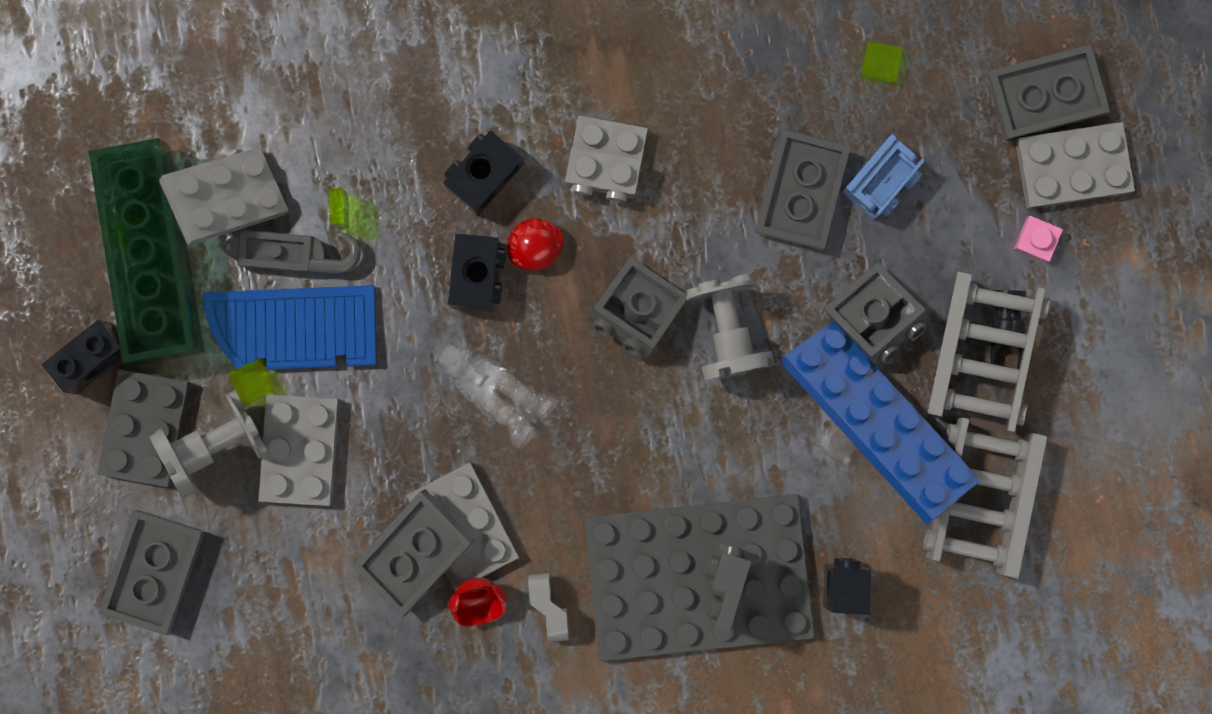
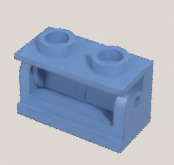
M891 134L841 194L872 220H875L881 213L887 217L900 202L895 196L904 186L910 190L922 176L918 168L924 163V160L921 159L917 163L915 160L918 157L902 144L897 137Z

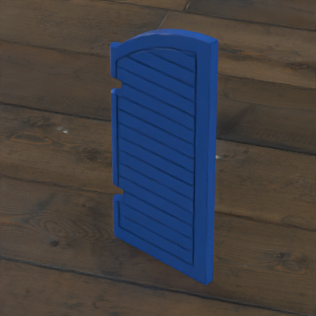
M374 285L203 292L204 309L210 330L218 346L235 365V371L257 370V359H267V370L336 367V356H346L347 367L377 365Z

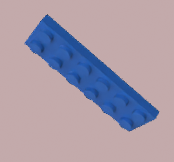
M834 321L784 355L780 361L785 369L926 525H929L981 481Z

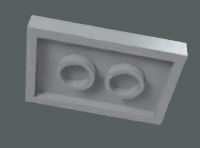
M1123 122L1021 137L1015 140L1027 209L1131 194L1135 191Z
M260 147L165 174L159 180L188 246L284 216L289 211Z
M266 394L263 444L268 454L263 456L261 460L258 502L332 506L340 399Z
M471 462L406 495L411 502L420 491L426 489L476 540L446 572L455 591L464 581L471 578H481L519 558Z

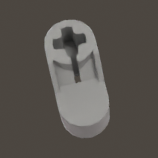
M550 573L529 574L530 606L546 616L548 642L569 641L567 608L562 607L551 597Z

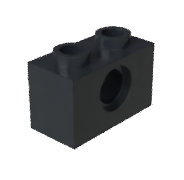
M492 130L485 136L479 134L469 145L468 150L470 153L462 162L456 160L444 174L447 178L443 182L446 189L477 216L524 165L523 158ZM485 163L491 167V172L486 178L477 179L472 176L473 168L477 164Z
M455 233L448 305L451 308L493 312L494 303H501L502 283L497 282L498 268L504 269L506 248L500 247L498 237ZM475 265L487 267V276L481 282H472L469 279V271Z
M98 319L41 365L63 393L79 394L129 354L132 348L112 323Z
M834 558V564H825L823 607L832 613L870 615L871 569L861 566V561L853 558Z

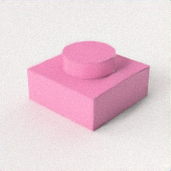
M1029 216L1025 220L1014 250L1041 262L1048 263L1051 260L1063 229Z

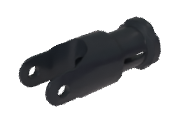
M994 290L996 292L1026 297V291ZM997 306L996 319L992 320V327L1024 334L1025 322L1021 320V311ZM991 342V364L995 365V351L998 343ZM1018 347V363H1017V369H1018V370H1019V367H1020L1021 358H1022V353H1023V348H1019V347Z

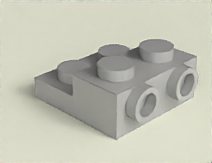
M578 116L566 173V187H571L572 193L582 196H592V192L606 194V199L615 202L626 203L627 198L635 199L648 128Z

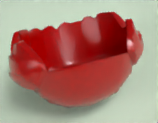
M531 218L522 221L516 225L508 238V257L515 266L522 270L540 271L547 269L554 264L563 250V234L554 223L548 220Z
M471 578L464 581L457 588L455 594L449 600L448 609L454 620L462 627L482 626L484 622L490 624L492 620L497 621L504 616L507 592L500 585L494 584L486 578Z

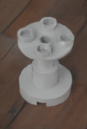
M752 273L731 278L732 281L720 283L719 280L700 283L698 287L686 290V301L712 298L719 333L713 335L718 362L701 367L704 381L732 377L748 373L757 368L761 370L775 366L772 351L753 353L748 327L740 328L733 293L756 286Z
M235 390L225 395L235 419L202 436L196 430L172 443L169 442L162 428L149 435L154 448L182 498L196 492L188 475L213 463L211 455L245 437L258 459L268 454L251 417L245 411H242L245 408Z

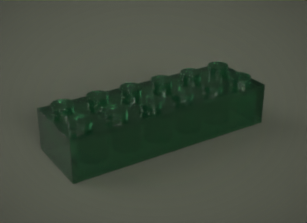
M160 138L88 151L122 362L136 366L205 353L187 242L159 182L162 175L175 172L171 146Z

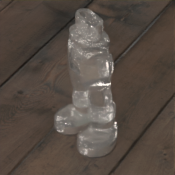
M454 341L447 345L436 360V364L447 371L445 376L449 379L451 378L454 385L467 400L484 413L495 418L502 426L507 425L511 432L510 443L518 451H521L530 442L538 429V425L516 412L513 406L508 405L495 394V390H499L512 399L516 405L522 406L540 423L550 416L559 403L560 399L555 394L544 393L537 395L531 393L532 389L525 384L523 385L505 367L485 355L472 352L468 346L465 349Z

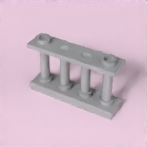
M957 272L928 413L942 416L943 409L951 411V407L1006 418L1008 419L1006 430L1015 432L1016 424L1023 426L1025 421L1027 404L1021 403L1038 321L1039 318L1046 320L1050 298L1044 297L1045 288L1039 287L1036 289L1034 299L977 288V284L970 283L972 274ZM974 302L1031 313L1027 334L969 323L970 319L963 318L965 305H973ZM966 337L1023 348L1019 370L962 358L963 354L955 353L958 339L966 340ZM961 372L1015 383L1012 405L954 393L955 389L948 388L951 374L958 375Z
M956 418L954 424H949L947 428L945 442L960 458L962 457L964 445L1012 455L1015 456V460L1019 461L1016 475L1012 474L1011 477L971 469L981 480L977 485L1008 491V495L1012 496L1009 510L1005 509L1004 512L955 502L934 520L932 530L927 529L923 542V550L927 551L926 558L940 561L942 551L992 561L994 566H997V574L1018 579L1047 436L1034 433L1024 434L1023 440L1020 439L1018 442L969 432L967 431L969 419ZM949 515L1000 526L1001 530L1004 531L1002 545H997L995 548L946 537Z

